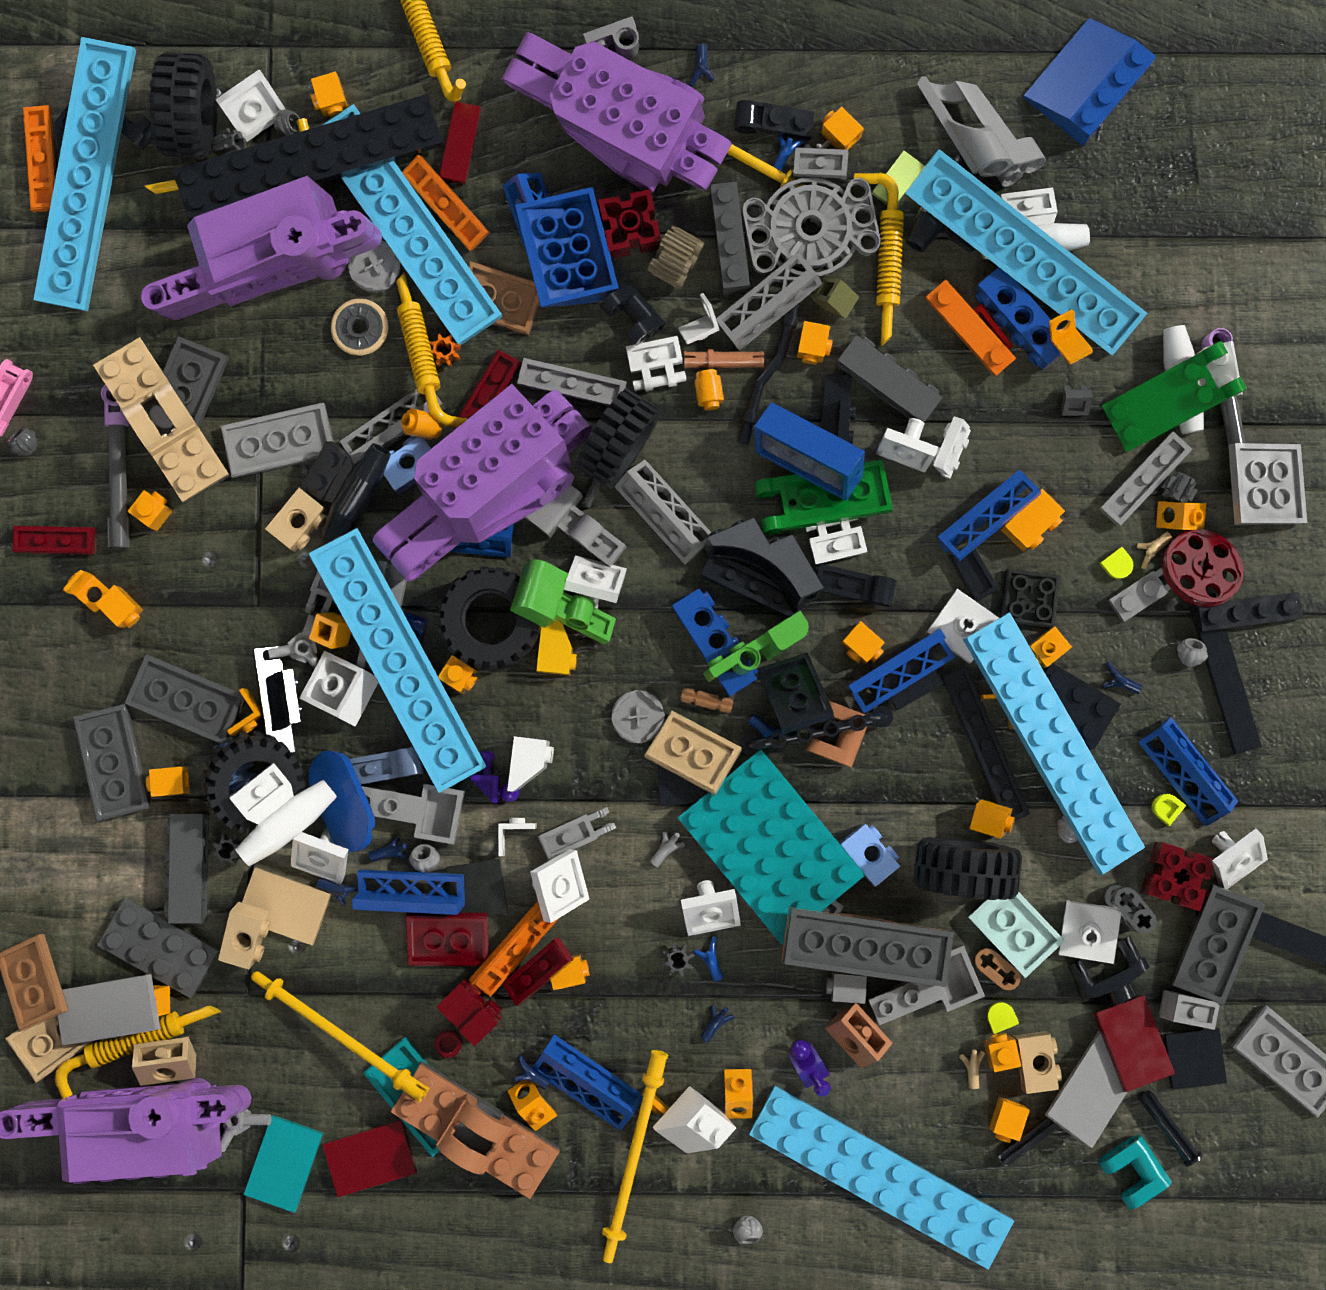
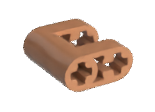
M829 701L834 712V719L847 720L853 715L865 716V714ZM855 718L853 726L855 728L861 727L862 720ZM867 726L861 731L852 729L839 732L834 746L812 738L806 743L804 750L852 768Z

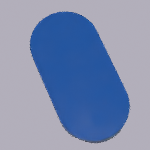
M337 751L321 752L314 758L310 766L309 786L311 787L324 780L337 796L321 814L335 845L348 849V852L361 851L370 844L373 837L371 832L372 828H375V818L349 758Z

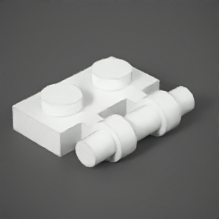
M678 336L644 342L638 346H626L631 374L642 372L643 377L641 380L633 381L634 391L645 389V392L653 391L654 387L664 385L672 387L677 386L676 383L686 381L685 371L674 373L673 368L674 365L683 364ZM665 367L666 375L651 377L650 370Z
M955 416L952 422L947 424L943 435L944 441L941 448L937 449L933 459V466L941 473V476L947 479H951L953 471L958 469L960 464L958 461L963 448H967L969 443L967 438L971 431L969 429L970 426L964 419Z
M858 519L805 528L806 532L817 530L818 537L809 538L815 565L867 553L861 526L850 528L849 522ZM840 524L842 531L827 534L826 527Z

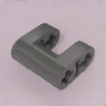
M1109 885L1103 890L1102 900L1107 907L1116 908L1121 915L1120 924L1124 928L1142 934H1148L1155 929L1157 924L1156 916L1135 890L1119 885Z

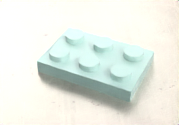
M1019 892L1013 899H986L968 916L1025 978L1065 942Z

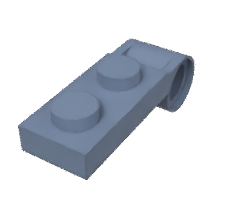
M414 747L349 759L360 784L424 773L422 762Z

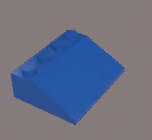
M1089 18L1025 93L1023 98L1084 146L1145 74L1156 59V56L1137 40Z
M593 187L515 205L541 308L594 303L604 300L612 292L619 289Z

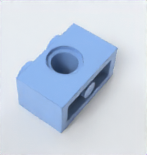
M412 436L403 442L402 445L404 447L396 452L390 451L391 456L384 476L398 495L416 483L414 479L416 461L431 449L423 438ZM406 457L415 458L413 467L409 469L402 468L403 460Z
M862 824L839 844L863 871L871 885L876 887L900 867L896 862L899 856L890 846L887 848L883 846L879 841L882 836L873 825L868 827L866 824ZM868 846H875L878 850V856L873 861H868L864 856V851Z

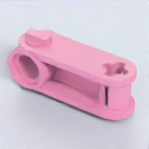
M8 359L0 364V437L3 436L33 377L31 370H23L13 365V362Z

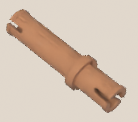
M708 349L707 352L684 351V369L763 368L764 352H714L713 349Z

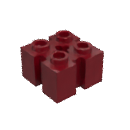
M650 189L629 193L630 200L620 202L619 196L598 200L603 229L610 228V230H605V237L611 259L631 256L630 249L640 247L641 253L659 249L661 237L657 220L650 221L655 219V209ZM627 222H633L634 227L627 228Z
M1155 841L1149 861L1155 864L1153 873L1146 872L1140 893L1169 901L1170 896H1173L1171 903L1200 911L1206 894V890L1200 889L1203 879L1210 880L1214 867L1212 862L1214 858L1188 851L1183 856V848ZM1175 872H1181V879L1178 881L1174 878Z
M465 978L436 1008L475 1047L500 1022L503 1017L500 1014L502 1009L492 999L487 1002L480 995L482 990Z

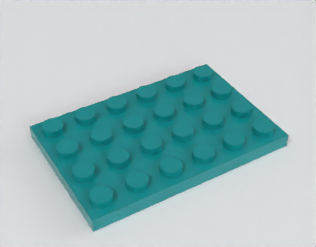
M761 749L725 778L716 795L708 792L678 817L781 945L784 942L789 907L822 912L865 876L863 871Z

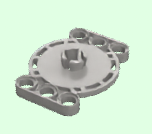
M815 177L800 178L779 188L769 199L767 205L761 199L750 198L744 203L742 208V217L752 267L761 276L771 274L776 264L780 267L799 252L812 269L827 267V270L816 272L818 277H823L843 267L852 257L855 249L861 255L871 256L877 252L880 245V235L870 186L862 178L852 179L845 191L840 186L825 179ZM808 183H811V185H803V186H800V187H797V188L795 187V186L800 185V184H808ZM817 184L825 185V186H827V187H829V188H831V189H833V190H830V189H828V188H826V187H823V186H818ZM854 185L862 186L865 190V195L861 198L853 197L850 192L851 187ZM787 189L789 190L780 200H776L781 193ZM750 205H758L762 213L759 217L752 218L747 214V208ZM864 210L869 213L870 221L861 224L856 220L855 214L858 211ZM808 218L810 222L821 227L820 232L814 236H809L802 231L801 225ZM756 230H761L766 234L767 239L761 244L755 243L752 240V233ZM865 236L872 237L875 241V247L870 250L864 249L861 246V239ZM848 243L852 245L851 250L847 246ZM842 253L846 255L840 263L833 266L832 262L837 260ZM780 256L785 259L784 263L779 260ZM759 257H769L772 265L768 269L759 268L757 265ZM798 262L796 265H794V266H796V267L804 268V267L800 264V262ZM792 268L790 269V274L794 276H800L804 273Z

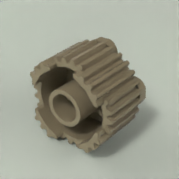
M672 226L660 243V247L655 255L656 259L652 258L647 270L668 284L681 289L687 279L689 270L694 268L699 259L698 255L705 243L679 227Z

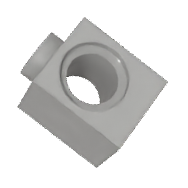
M832 971V977L826 980V994H830V999L834 1002L865 1004L867 976Z

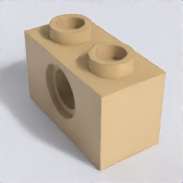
M298 488L265 529L289 549L296 552L297 549L301 550L307 545L310 540L309 534L314 528L319 529L324 524L325 515L328 513V510L302 489ZM299 515H303L305 517L304 525L300 528H294V519Z
M238 902L229 913L218 960L248 970L256 961L260 962L265 948L261 945L262 939L267 936L271 924L267 921L269 911ZM242 933L249 935L251 940L244 938Z
M1046 1031L1014 1035L1021 1062V1067H1018L1021 1090L1026 1094L1059 1090L1058 1081H1062L1059 1065H1055L1054 1054L1058 1052L1055 1038H1051V1034ZM1038 1055H1043L1045 1059L1044 1065L1041 1068H1034V1058Z
M189 1037L134 1044L132 1069L140 1086L195 1078L196 1053Z

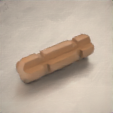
M690 688L682 690V702L689 704L694 702L697 706L713 710L717 708L725 713H730L732 710L733 700L723 697L721 699L718 695L702 691L694 692V689Z

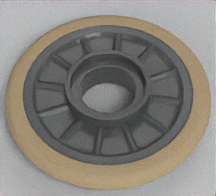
M352 299L343 303L335 311L331 320V335L334 342L341 350L351 355L363 356L373 353L382 346L388 334V320L385 312L379 305L367 299ZM362 320L366 322L367 328L363 333L356 334L353 332L352 327L356 321Z

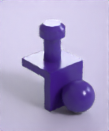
M481 751L479 754L486 767L481 770V775H471V780L492 803H499L500 797L505 802H514L519 797V789L515 792L507 791L508 782L500 788V776H491L492 759H495V754L492 751Z
M804 1040L793 1042L788 1057L806 1088L814 1085V1092L819 1097L828 1095L831 1086L823 1079L830 1074L811 1041L807 1043Z

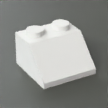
M324 651L300 699L356 726L378 681L373 674Z
M514 737L507 791L515 792L518 789L520 790L547 768V763H552L554 747H550V741Z
M690 1086L653 1126L655 1131L685 1153L718 1149L736 1129L718 1107Z

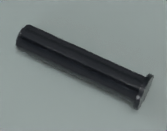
M1148 1090L1139 1096L1140 1102L1185 1160L1184 1166L1189 1167L1199 1161L1203 1153L1196 1151L1153 1092Z
M1046 1116L1022 1134L1020 1141L1014 1140L998 1152L997 1155L1005 1166H1009L1060 1128V1126Z

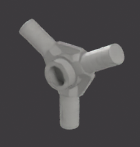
M308 615L303 632L298 633L292 638L288 645L269 648L270 659L290 656L298 661L308 662L315 669L320 659L316 655V643L309 639L315 616Z
M246 1109L230 1118V1121L224 1122L223 1128L225 1130L220 1137L221 1152L226 1151L234 1135L249 1129L251 1125H270L272 1120L271 1114H251V1111Z

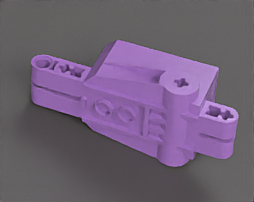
M526 32L515 52V55L522 61L512 58L501 78L506 85L553 110L563 130L618 176L642 190L650 189L651 193H653L658 183L667 187L672 176H675L702 191L708 189L718 170L711 163L720 166L732 143L724 136L702 125L705 118L702 103L705 98L698 91L667 75L645 69L594 41L575 47L573 53L570 54L544 39Z
M308 176L194 217L187 227L199 266L150 283L142 290L141 300L148 309L168 319L179 320L223 303L233 306L263 294L311 279H335L343 273L346 265L352 262L351 257L378 247L381 243L382 233L373 222L359 211L337 212L332 196Z
M511 384L416 461L414 479L422 496L381 528L374 536L373 543L388 560H391V564L406 581L416 579L460 542L481 543L559 497L570 487L574 480V475L569 470L572 468L568 454L589 437L593 427L577 410H574V407L558 390L549 392L532 406Z
M202 1078L188 1079L181 1083L170 1085L83 1091L80 1097L71 1095L65 1099L29 1101L0 1112V1138L14 1139L59 1135L62 1180L73 1182V1184L97 1180L109 1182L124 1178L126 1180H136L152 1176L153 1178H163L170 1175L190 1176L197 1174V1170L207 1168V1164L222 1156L220 1123L230 1121V1118L249 1108L251 1094L243 1085L216 1086L211 1085Z

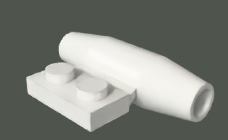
M1053 187L1000 195L1004 201L1068 251L1089 245L1090 232L1087 224L1054 223L1057 206ZM982 254L983 259H988L986 256Z
M1185 325L1163 330V362L1165 371L1195 355ZM1232 341L1223 343L1228 354L1207 365L1219 388L1240 377L1234 343ZM1204 378L1199 379L1198 384L1200 386H1204L1206 384V380ZM1204 412L1180 424L1181 433L1189 434L1204 430Z
M272 763L229 797L247 820L258 824L235 849L248 866L255 864L281 849L315 822L337 796L324 780L294 796L291 783L278 767Z

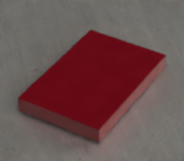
M407 912V966H481L489 957L488 913H458V915Z
M1144 995L1093 1013L1123 1092H1129L1175 1074Z
M401 1119L322 1144L337 1197L417 1173L405 1127Z

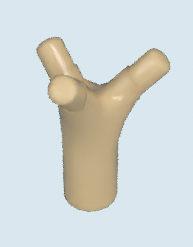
M1166 532L1150 543L1137 544V548L1147 549L1142 569H1147L1153 556L1173 541L1170 533Z
M972 1050L970 1061L964 1054L959 1056L967 1068L968 1088L970 1089L979 1088V1066L985 1055L984 1051H980L977 1055V1050Z

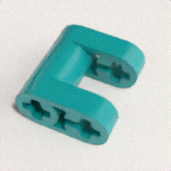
M1141 1134L1131 1136L1098 1160V1164L1106 1175L1115 1173L1129 1163L1132 1164L1141 1180L1121 1194V1199L1129 1210L1140 1207L1164 1191L1172 1183Z

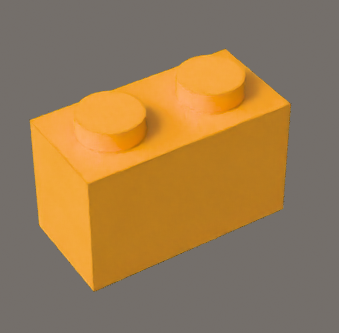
M1041 489V495L1009 520L1000 530L1021 551H1025L1029 547L1034 550L1044 540L1041 535L1047 529L1053 531L1063 521L1060 516L1065 510Z

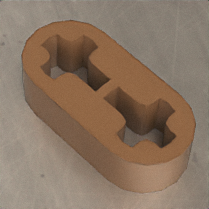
M988 947L980 948L975 952L973 959L975 966L1004 990H1013L1019 985L1020 973L997 952ZM990 953L992 954L990 959L996 964L994 969L987 964L983 967L981 966L982 959L980 957L982 954L986 956ZM1000 968L1006 973L1013 972L1011 975L1014 979L1012 983H1002L1004 978L997 973Z

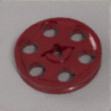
M1196 529L1181 533L1166 548L1162 559L1163 574L1169 587L1181 599L1196 606L1214 607L1225 603L1238 591L1243 581L1244 568L1239 553L1227 539L1212 531ZM1188 539L1197 540L1200 544V549L1197 550L1190 547ZM1214 547L1221 548L1225 552V558L1216 556L1213 551ZM1171 555H1180L1183 558L1184 564L1177 565L1174 563ZM1202 562L1204 569L1207 570L1203 575L1202 567L1199 566ZM1222 572H1230L1234 577V582L1226 581L1222 576ZM1180 578L1190 580L1192 589L1184 588L1180 583ZM1207 586L1213 587L1217 591L1218 596L1216 598L1210 597L1206 593L1205 588Z

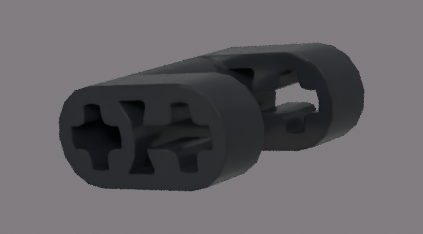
M631 284L612 292L600 304L601 309L609 317L624 311L636 325L626 336L635 346L654 337L666 325L661 316Z

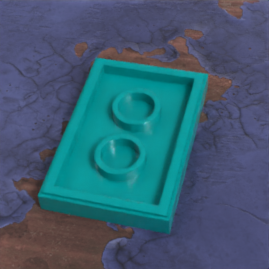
M272 1115L271 1124L268 1125L244 1195L295 1213L324 1132Z

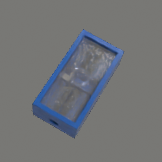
M772 402L754 426L755 453L845 501L848 500L863 478L864 450Z

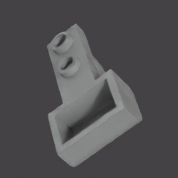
M572 485L555 500L525 517L528 522L550 539L559 528L609 567L615 563L627 548L624 543L605 530L596 520L584 514L576 507L583 496Z
M424 784L422 796L419 797L362 786L375 817L416 824L415 838L455 844L465 791L447 788L438 793L434 785Z
M956 945L951 950L946 987L904 981L888 991L869 998L868 1001L880 1026L941 1000L944 1009L949 1012L985 997L964 945Z

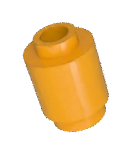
M709 369L697 372V379L694 380L698 406L704 407L706 411L720 408L719 404L724 402L721 378L717 375V370Z
M411 408L401 419L404 433L414 437L431 440L438 438L443 429V425L438 423L430 412Z

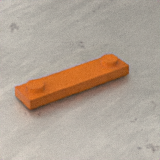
M49 105L23 107L30 210L33 213L50 211L57 173L52 108Z
M417 155L402 171L414 190L469 251H473L489 235L490 232L421 155Z
M947 280L943 281L925 297V300L994 377L1016 359Z
M537 901L471 976L470 982L491 997L558 919L551 923L544 922L539 902Z

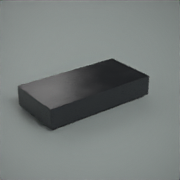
M976 549L960 562L953 555L948 557L974 601L978 602L999 590L998 585Z

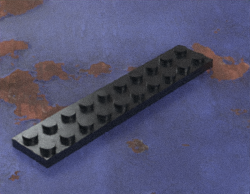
M425 94L172 171L190 222L196 216L305 176L319 184L444 146L428 95Z

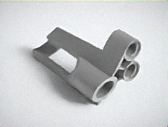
M921 76L917 83L918 87L972 174L978 173L983 177L996 175L1001 185L1008 187L1016 183L1023 173H1032L1045 164L1046 158L1034 139L1026 137L1016 140L977 85L960 81L940 85L931 83L927 77ZM943 103H969L983 128H973L953 121Z

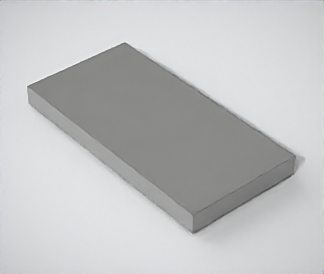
M324 402L220 426L232 478L316 460L326 441L333 442Z
M151 974L62 989L68 1008L67 1012L58 1015L62 1045L160 1029Z
M1263 1005L1230 1047L1308 1112L1318 1118L1326 1108V1054L1267 1005Z
M1100 1030L1045 1113V1116L1088 1148H1093L1127 1092H1123Z

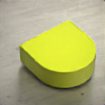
M1120 547L1099 563L1105 572L1114 579L1125 578L1133 570L1132 558L1123 547Z
M1161 794L1153 800L1152 812L1166 826H1171L1186 805L1173 795Z
M995 1002L989 1006L986 1016L993 1034L1019 1024L1013 1008L1007 1003Z

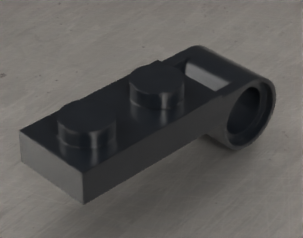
M741 100L736 104L734 130L743 134H754L760 131L810 140L812 138L815 112L770 103Z
M819 564L817 577L824 587L822 593L885 607L892 606L897 584L896 579L880 575L872 576Z

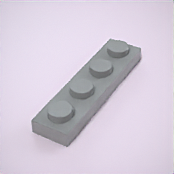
M523 358L517 384L545 392L558 390L566 397L610 407L614 398H617L618 394L626 388L627 381Z
M1172 431L1099 510L1117 527L1121 526L1190 453L1192 448Z

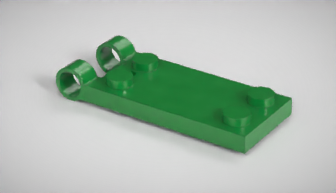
M1222 341L1102 405L1126 452L1139 447L1247 389L1241 377L1219 388L1207 367L1209 363L1228 354ZM1204 378L1206 384L1200 386L1198 384L1199 379Z
M883 460L864 463L863 478L847 501L797 474L761 479L754 483L757 498H769L778 493L781 496L784 515L770 516L761 520L763 534L766 536L777 535L788 530L893 512ZM816 471L808 472L812 475L820 474ZM791 500H795L797 504L795 506H791L789 502Z

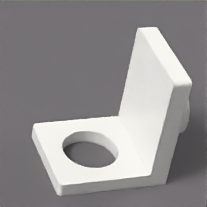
M704 293L700 294L706 316L678 328L686 344L703 340L708 335L720 331L712 306Z
M509 818V823H499V856H505V829H536L537 823H525V818Z

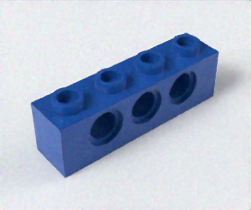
M998 267L977 285L974 290L977 301L983 307H988L992 311L995 322L1001 327L1005 326L1011 333V340L1018 347L1022 346L1028 353L1027 357L1034 366H1040L1044 370L1061 355L1051 343L1049 321L1051 319L1014 278ZM997 295H1006L1009 299V304H1001L997 299ZM1015 315H1023L1026 318V324L1017 323ZM1032 334L1041 335L1044 339V344H1036L1032 339Z
M697 589L672 605V609L707 663L720 655L725 659L731 655L729 650L740 642L736 636L731 638L726 631L729 625L723 615L719 614L717 616L712 609L715 603L708 592L702 593L700 589ZM704 612L708 614L710 622L706 626L697 625L694 620L697 613ZM717 634L723 637L724 645L721 648L715 649L710 646L709 638L712 635ZM741 655V663L744 666L750 667L751 660L748 659L746 661L744 657ZM755 668L746 675L737 674L735 671H726L718 676L717 679L730 697L756 681L757 677L755 674L758 673V670Z

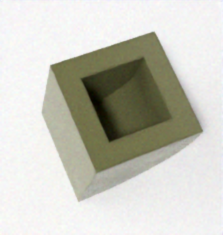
M824 276L821 280L822 285L814 291L811 298L827 311L846 319L859 296L841 279Z

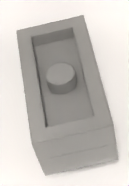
M632 16L583 34L584 44L594 41L606 48L613 45L615 52L626 59H632L639 51V36ZM624 39L633 41L629 46H623L620 42Z
M795 148L793 175L794 177L821 178L836 185L845 184L849 152L848 150Z
M1163 990L1158 1017L1173 1022L1215 1030L1220 1003Z

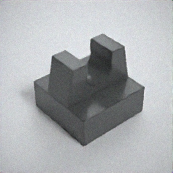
M1064 385L1060 407L1062 416L1088 415L1093 399L1092 390H1088L1086 385H1080L1079 390H1071L1070 385Z

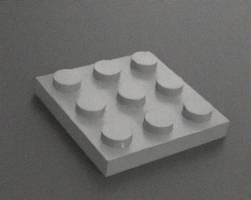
M1234 443L1228 445L1235 525L1306 524L1307 513L1301 444Z

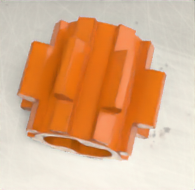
M438 334L436 342L430 341V346L433 348L432 355L433 358L437 359L436 365L438 367L443 365V363H447L451 368L453 360L461 359L456 353L461 349V346L453 342L454 338L452 335L442 338ZM446 346L448 350L451 351L449 354L443 356L442 352H439V350L442 347Z

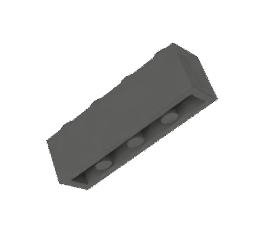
M737 181L711 184L710 201L722 296L746 294L749 292L750 282Z
M856 335L837 360L835 366L847 375L852 376V379L907 419L916 418L925 422L943 398L939 395V390L929 383L923 384L917 379L918 375L911 369L901 368L896 364L897 360L889 353L884 352L882 354L874 348L875 344L866 337L860 338Z
M170 814V819L166 822V834L170 836V846H167L165 852L166 862L169 863V873L165 876V888L169 890V898L165 902L164 914L165 917H168V923L207 922L209 814Z

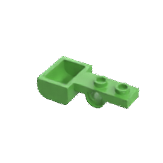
M534 559L524 564L510 611L544 628L557 620L602 644L610 641L616 618L595 608V602L587 596H571L565 593L567 572L542 560Z
M799 611L749 644L745 645L743 641L729 650L731 655L725 659L721 655L707 663L709 669L703 673L707 681L711 682L731 668L737 674H749L760 664L761 657L759 651L762 652L767 660H771L806 636L809 629L806 618ZM741 655H747L750 658V667L744 666L741 663Z

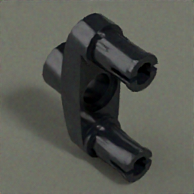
M1132 936L1117 942V946L1127 963L1126 968L1099 982L1092 980L1083 959L1067 966L1078 986L1077 992L1081 1000L1108 994L1112 1004L1116 1006L1136 996L1130 982L1142 975L1150 966L1145 957H1141L1132 940Z

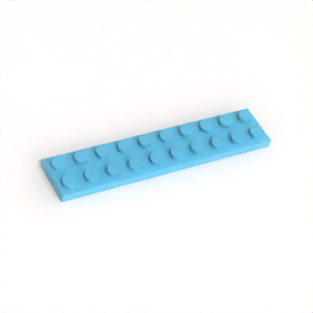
M81 37L33 299L35 301L83 311L89 310L136 55L134 47Z
M353 104L325 124L358 115L360 112ZM394 161L341 177L371 222L380 229L385 242L458 345L460 344L461 346L503 317Z
M940 149L935 152L905 191L906 195L1061 315L1072 309L1075 312L1076 328L1112 356L1147 315V312Z
M358 528L310 552L309 555L438 793L484 769L486 765Z
M1007 613L964 638V643L1097 874H1105L1144 849V844L1012 615Z
M774 1085L749 1131L750 1136L988 1270L1014 1223V1220L776 1085Z

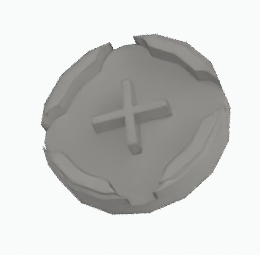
M382 240L378 247L351 257L352 262L348 263V270L352 280L359 288L366 292L379 293L388 290L396 284V280L401 273L400 261L388 244Z
M635 690L625 693L616 701L612 709L614 729L621 738L631 743L651 741L656 737L664 724L665 714L662 704L656 696L647 691Z

